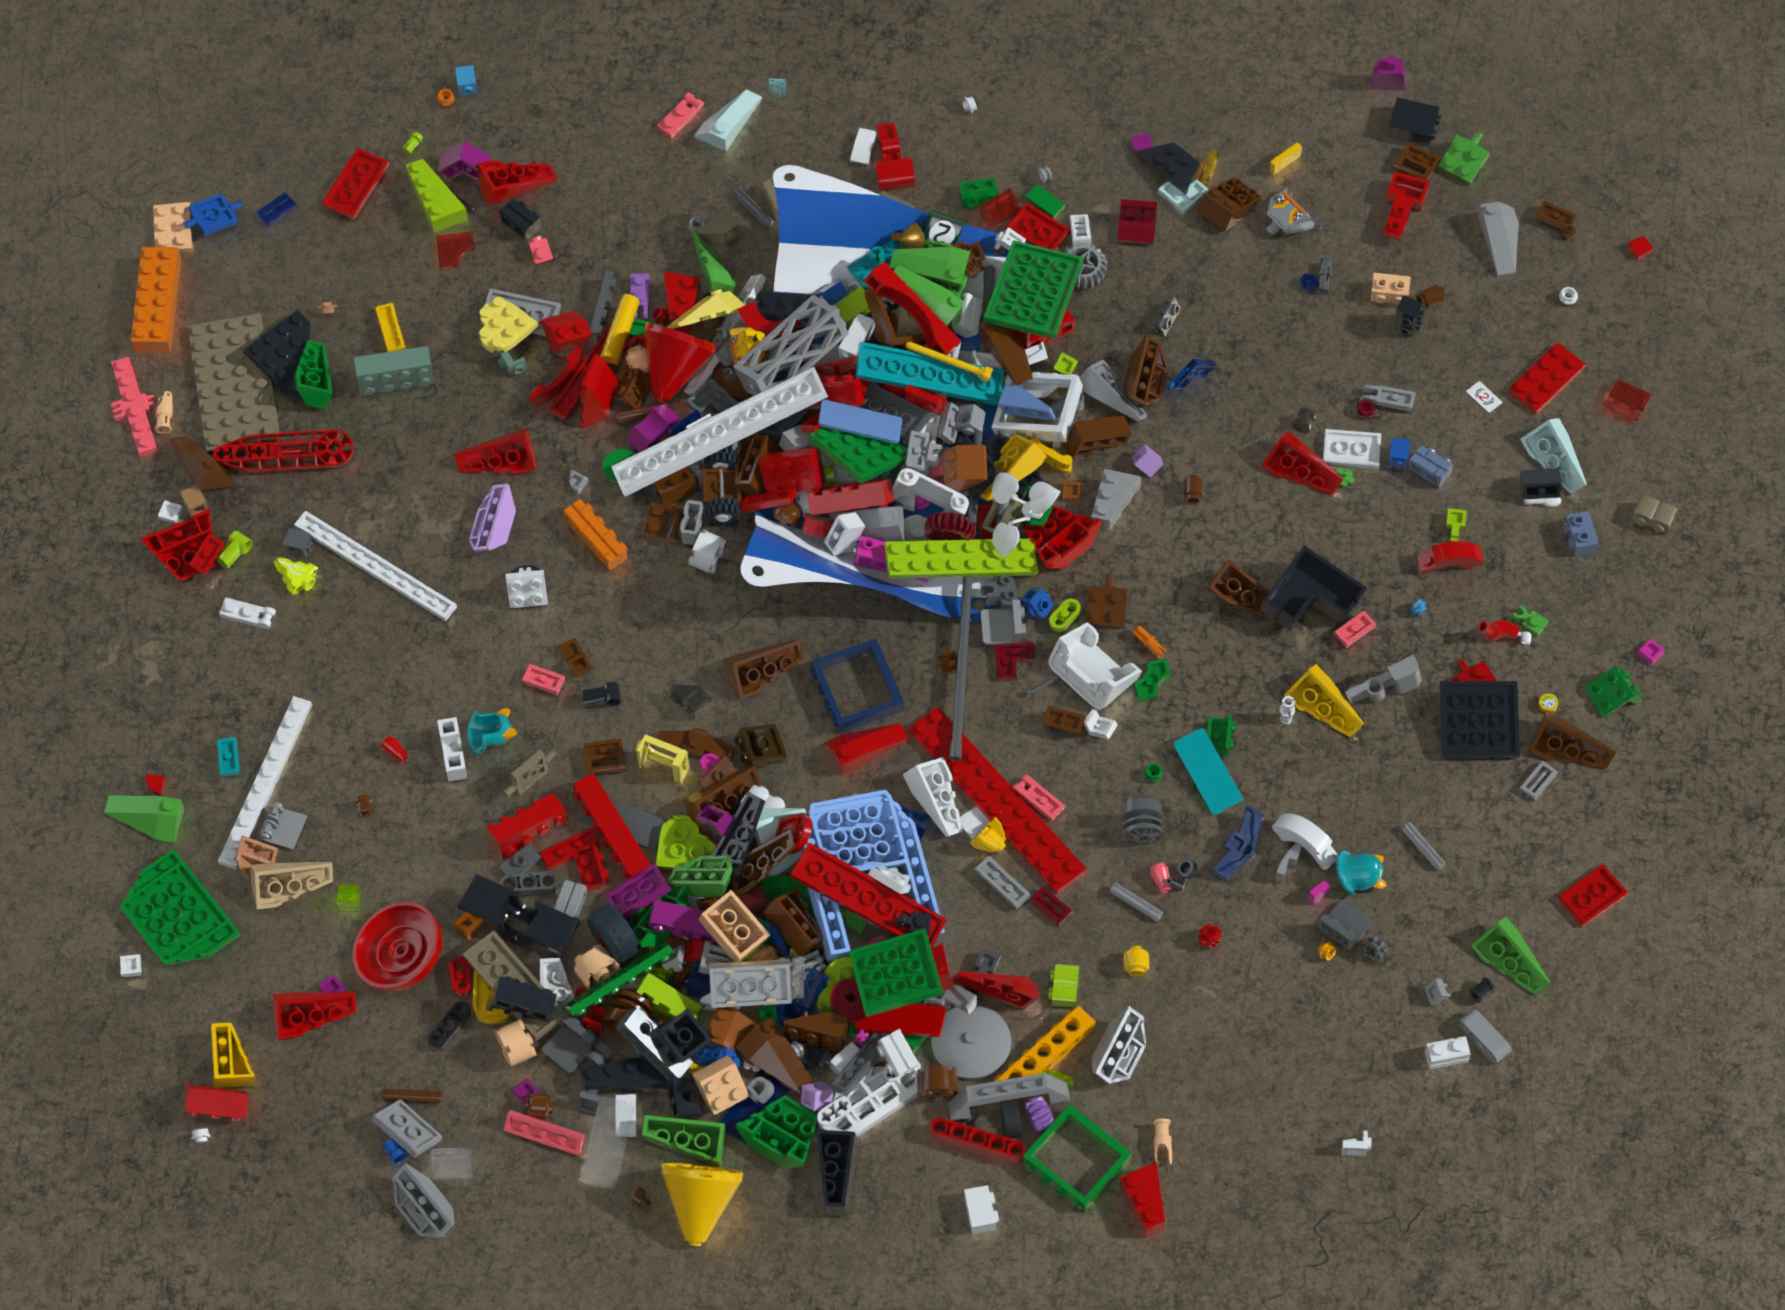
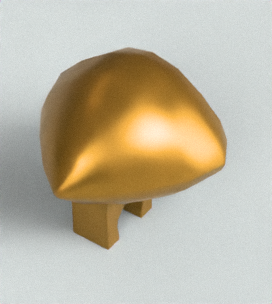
M917 223L909 225L902 233L892 232L891 240L899 241L901 249L923 248L925 243L923 231Z

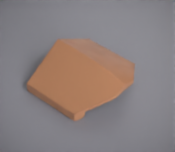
M242 835L235 862L242 874L251 878L250 865L275 863L278 848Z

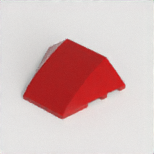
M594 354L581 384V402H583V406L580 410V415L583 418L579 424L580 429L607 419L614 402L612 396L615 388L619 385L611 368L597 354Z
M1053 506L1044 526L1026 524L1023 526V530L1034 544L1035 550L1047 568L1064 569L1093 545L1102 520L1097 518L1092 520L1087 518L1086 515L1081 514L1079 516L1072 514L1070 510Z
M210 508L192 515L190 519L140 538L180 582L201 574L189 567V563L209 533L212 535ZM214 561V563L212 564V566L210 567V569L216 567V566H215V561Z

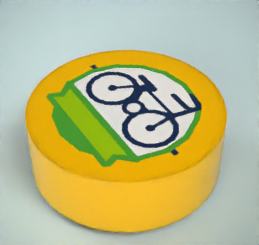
M1549 693L1542 695L1538 703L1539 709L1543 713L1546 711L1549 713L1555 712L1558 707L1557 697Z

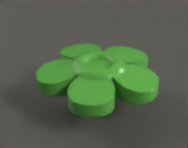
M1337 468L1336 472L1344 479L1340 486L1346 487L1347 484L1354 483L1355 479L1352 477L1353 472L1350 469L1344 472L1343 468Z

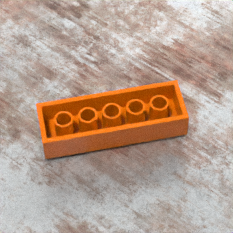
M178 247L141 248L131 344L134 353H171L181 267V256Z

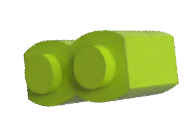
M1055 964V970L1051 969L1050 981H1054L1053 988L1049 987L1048 999H1052V1006L1075 1008L1079 966Z

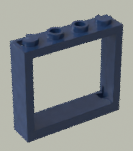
M876 638L812 661V668L810 669L812 679L817 680L818 693L820 696H824L825 701L823 703L827 712H831V723L834 727L837 726L839 733L904 711L903 698ZM871 653L892 701L842 718L822 670Z

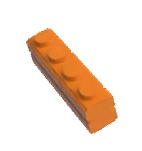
M579 499L572 506L570 505L564 509V519L607 569L611 571L627 559L628 549L622 541H617L616 534L611 528L607 529L604 526V520L599 515L595 516L592 506L588 502L585 504Z

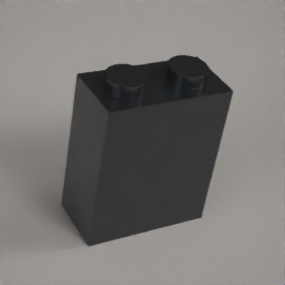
M1397 97L1387 137L1430 146L1431 140L1436 138L1437 129H1435V126H1439L1442 115H1439L1440 107Z

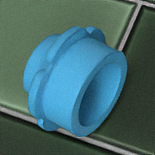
M1419 599L1410 608L1413 612L1412 615L1417 614L1420 616L1427 608L1425 606L1427 602Z

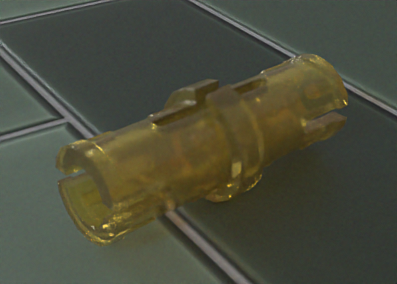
M1209 150L1207 159L1202 164V172L1198 181L1203 185L1209 184L1212 174L1216 171V163L1220 156L1217 150Z

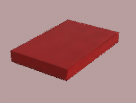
M1027 202L1005 227V230L1009 227L1025 238V243L1055 251L1071 233V229Z
M1602 864L1558 895L1557 900L1583 928L1625 898L1629 892Z

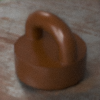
M638 1188L631 1200V1206L636 1209L641 1204L650 1206L651 1201L644 1198L647 1191Z

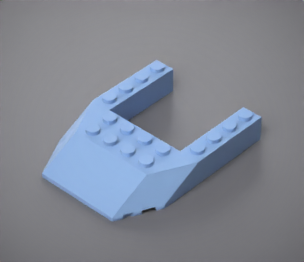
M886 790L811 803L808 816L812 819V831L806 845L802 849V853L810 842L867 875L873 867L897 868L903 875L910 876L908 884L911 885V888L907 893L908 897L940 915L915 823L910 817L908 818L900 805L892 800V796ZM807 887L816 922L823 935L822 944L827 962L833 961L836 958L847 957L851 950L838 903ZM944 928L942 929L936 941L940 940L944 935Z

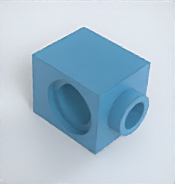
M474 66L455 67L459 95L477 93Z

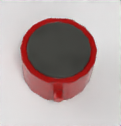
M806 513L802 531L812 536L826 538L833 520L823 515Z

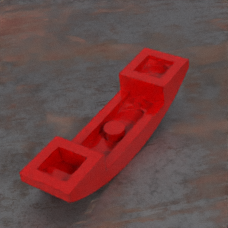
M579 346L566 357L567 367L548 387L540 384L529 395L532 407L549 402L563 391L581 364L582 355Z

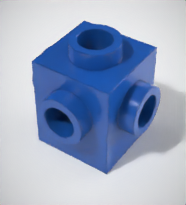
M1031 587L1020 599L1025 612L1032 618L1047 616L1050 609L1054 606L1049 594L1043 591L1042 588Z

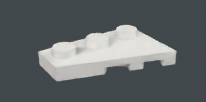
M560 958L540 959V984L544 988L550 989L552 993L557 994L556 1002L562 1007L575 997Z

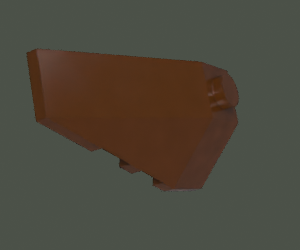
M986 322L979 323L980 341L1015 385H1020L1033 379L1021 334L1018 330Z
M1230 559L1219 568L1211 579L1208 589L1221 600L1272 621H1277V617L1272 619L1259 610L1269 591Z
M797 639L723 659L726 678L741 700L758 694L769 682L772 683L783 671L789 670L804 657L800 640Z
M1547 711L1540 721L1528 749L1529 752L1545 760H1561L1565 763H1581L1586 766L1606 769L1616 753L1614 749L1566 720Z
M750 766L698 790L682 801L688 816L709 837L711 834L695 818L701 810L709 803L727 811L730 815L735 814L740 806V801L753 785L759 786L761 781L755 766Z
M792 829L747 853L740 876L738 877L732 873L734 893L737 897L755 887L796 847Z

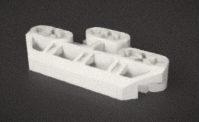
M919 1063L917 1067L898 1077H895L894 1074L891 1075L886 1066H873L847 1097L836 1092L833 1102L819 1111L817 1115L819 1129L856 1132L857 1137L917 1097V1070H921V1064ZM914 1081V1085L907 1089L905 1088V1086ZM892 1090H894L898 1096L893 1097L892 1099L883 1104L882 1102L893 1095ZM871 1105L875 1111L860 1120L859 1117L870 1111L869 1106ZM846 1121H848L852 1125L846 1130H841L847 1126Z

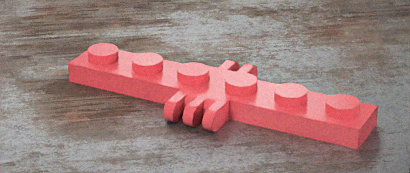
M129 357L112 361L111 364L122 400L110 404L111 409H113V415H115V421L129 420L140 457L158 452L146 414L151 411V408L157 406V402L154 401L155 396L153 394L148 396L140 394Z

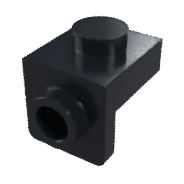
M808 1045L801 1062L805 1067L823 1073L825 1068L830 1067V1061L833 1059L831 1057V1049L826 1048L824 1051Z

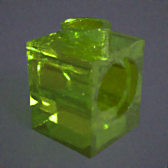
M339 884L337 895L339 911L359 912L361 899L359 885Z

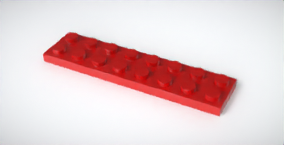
M810 842L790 875L791 878L896 937L909 933V927L895 926L896 917L898 918L899 914L908 915L909 917L911 912L931 914L930 934L928 935L931 948H933L948 920Z

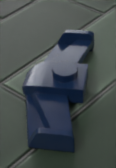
M1249 805L1245 807L1239 833L1231 830L1222 846L1228 852L1209 870L1211 874L1220 880L1228 881L1252 857L1256 850L1255 847L1264 818L1261 813Z

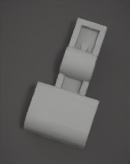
M1412 655L1387 667V672L1377 677H1370L1360 685L1351 686L1348 691H1345L1349 704L1352 705L1367 697L1375 702L1381 701L1385 697V688L1392 685L1399 695L1418 687L1421 684L1422 678L1415 656ZM1373 688H1380L1378 692H1371Z

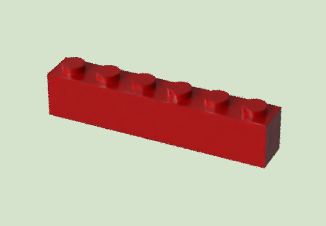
M592 773L574 782V791H572L574 799L577 802H581L584 815L590 817L594 831L596 833L599 832L602 836V844L612 852L610 856L615 864L618 863L620 865V872L623 878H628L629 880L651 866L595 774Z

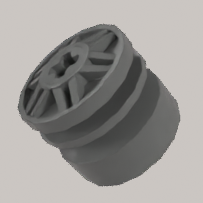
M1139 797L1129 799L1121 804L1122 836L1125 842L1135 845H1147L1155 843L1163 837V824L1160 820L1162 818L1161 803L1158 800Z

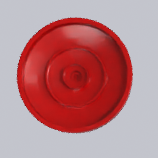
M397 902L385 906L364 923L356 937L353 947V964L357 974L366 984L381 992L393 993L413 987L430 973L440 956L443 943L441 926L436 917L420 904Z

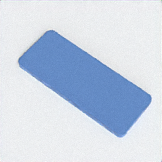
M823 400L818 424L821 427L897 444L900 440L902 418Z

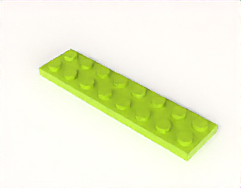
M1030 538L1019 539L1016 547L1008 553L1006 558L1000 556L996 551L993 539L885 542L884 544L889 579L1037 575L1039 572L1035 546Z

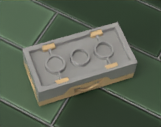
M789 959L709 964L712 1008L792 1003Z

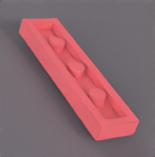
M512 1110L507 1113L504 1131L576 1155L581 1153L585 1134Z

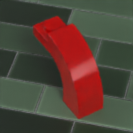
M754 301L737 309L748 328L762 332L765 336L769 335L784 321L773 322L766 320L761 316ZM804 319L796 320L792 330L800 328L805 323ZM784 330L779 335H777L773 340L781 338Z

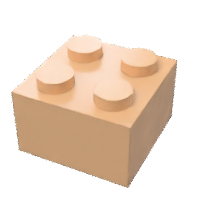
M728 1056L692 1074L706 1107L714 1115L749 1097L736 1064Z

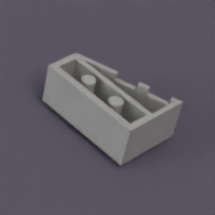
M1104 469L1091 516L1092 520L1096 518L1102 520L1099 530L1109 532L1125 507L1129 505L1135 493L1141 488V476Z

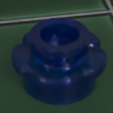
M1309 273L1303 274L1299 280L1301 287L1307 291L1313 290L1318 282L1316 281L1317 277Z

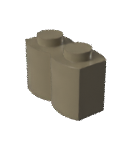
M1642 495L1633 513L1632 520L1640 526H1650L1658 533H1668L1675 519L1677 508L1671 504L1659 502L1652 497Z

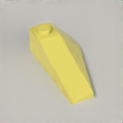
M721 289L711 292L712 296L703 298L667 327L674 329L738 312V308L745 305L730 291L722 293Z

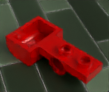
M895 122L877 124L883 161L875 162L879 193L882 190L886 192L914 188L915 175L912 158H901Z
M1394 172L1386 197V201L1393 202L1383 231V237L1397 241L1401 240L1411 209L1422 210L1430 181Z

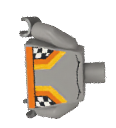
M1283 187L1282 192L1270 198L1267 215L1272 222L1265 229L1272 236L1280 229L1286 235L1310 229H1321L1323 222L1317 223L1320 217L1315 216L1313 220H1310L1311 216L1292 198L1293 191L1287 193V187Z

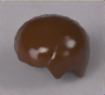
M793 501L791 504L774 507L772 514L783 526L791 524V527L795 528L800 524L801 509L796 502Z

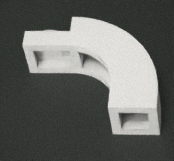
M1286 813L1282 814L1273 824V830L1282 841H1293L1301 844L1309 851L1323 870H1327L1337 859L1338 854L1330 845L1333 841L1309 820L1295 814Z

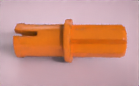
M1137 626L1134 629L1133 634L1144 644L1143 647L1148 648L1158 659L1166 653L1167 650L1155 640L1156 637L1151 636L1142 626Z

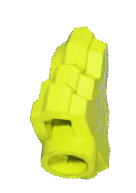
M280 557L274 561L277 571L283 575V582L287 585V590L292 595H297L303 589L309 591L315 584L314 576L318 570L317 566L311 563L305 564L301 561L292 562L287 558Z

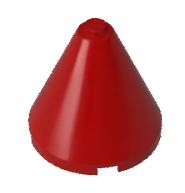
M646 322L644 334L651 393L655 396L654 400L665 403L666 400L670 401L715 354L717 345L657 324L652 326L650 325L651 323Z

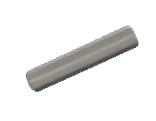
M1406 823L1402 827V831L1436 870L1442 869L1445 866L1444 860L1412 823Z
M1114 883L1111 887L1110 892L1151 919L1159 921L1162 917L1163 912L1118 883Z

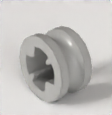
M1047 165L1044 166V169L1038 168V174L1043 184L1047 180H1053L1052 173Z

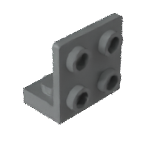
M1341 900L1328 916L1325 913L1319 920L1318 929L1351 951L1371 927L1373 920L1346 901Z

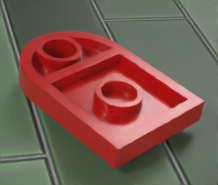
M800 813L779 819L775 837L790 829L794 832L796 847L788 855L798 853L806 845L812 831V819L809 816Z

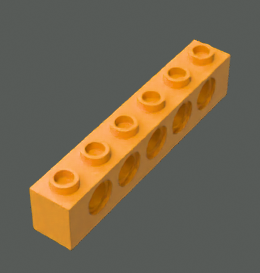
M1080 1006L1069 1010L1061 1022H1056L1046 1036L1044 1034L1040 1036L1036 1041V1045L1032 1048H1027L1023 1052L1022 1057L1018 1061L1014 1060L1007 1068L1008 1070L1003 1074H998L993 1082L1049 1072L1095 1030L1096 1021ZM1072 1026L1075 1027L1076 1030L1069 1031L1067 1030V1028ZM1055 1039H1059L1062 1041V1043L1055 1044L1052 1041ZM1041 1052H1045L1048 1055L1046 1057H1040L1038 1054ZM1031 1065L1034 1068L1031 1070H1026L1024 1066Z

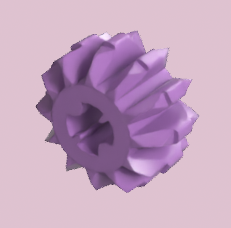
M1037 1096L1024 1102L1025 1114L1036 1131L1049 1128L1054 1118L1044 1098Z

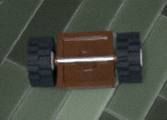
M725 447L703 458L704 469L701 472L703 505H706V521L709 524L712 523L713 526L718 524V527L722 525L726 527L728 524L734 525V523L740 520L741 489L735 484L737 455L733 448L728 449V447Z

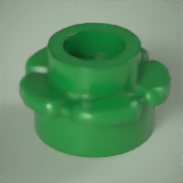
M1155 763L1148 765L1144 770L1145 778L1148 781L1157 782L1163 776V770Z
M764 1005L759 1011V1017L762 1022L769 1018L775 1022L778 1018V1010L773 1005Z

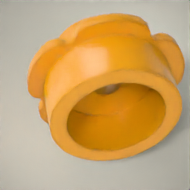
M1332 942L1321 944L1318 950L1319 957L1327 961L1333 958L1336 953V947L1333 946Z

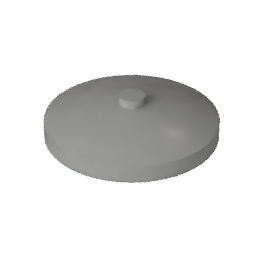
M976 1005L972 1013L968 1015L965 1011L955 1007L946 1012L941 1036L931 1038L932 1053L938 1065H945L948 1070H952V1067L957 1069V1079L963 1081L983 1080L996 1074L1007 1062L1011 1051L1010 1031L1003 1018L990 1008Z

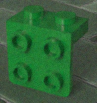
M1614 665L1586 685L1585 689L1601 716H1609L1629 701L1634 704L1642 701L1639 695L1641 692L1635 684H1632L1630 680L1632 677L1627 669Z

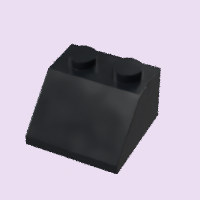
M688 1008L657 1031L681 1063L691 1058L712 1041Z

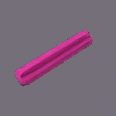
M860 1030L853 1043L861 1049L867 1042L869 1034L864 1033V1030Z

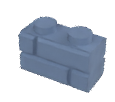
M1422 445L1410 458L1408 469L1437 487L1442 486L1453 468V464L1447 457H1440L1432 448Z

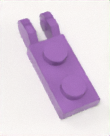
M649 273L631 274V295L639 299L638 309H643V317L648 319V309H650Z

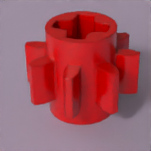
M1207 924L1199 930L1198 941L1202 947L1207 945L1211 949L1221 943V934L1223 932L1218 925L1213 927V925Z

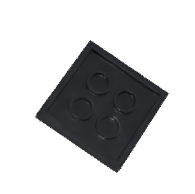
M761 291L759 312L766 320L773 322L781 321L788 318L812 295H817ZM810 317L804 318L805 323L800 328L792 330L791 333L805 329ZM813 340L809 348H813Z

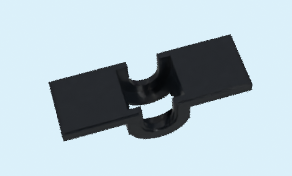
M476 874L457 905L458 909L491 923L494 930L510 943L526 947L533 942L562 955L580 924V920L541 902L535 901V909H532L520 900L518 892ZM513 915L522 922L530 924L527 931L520 928L517 931L507 924V917Z

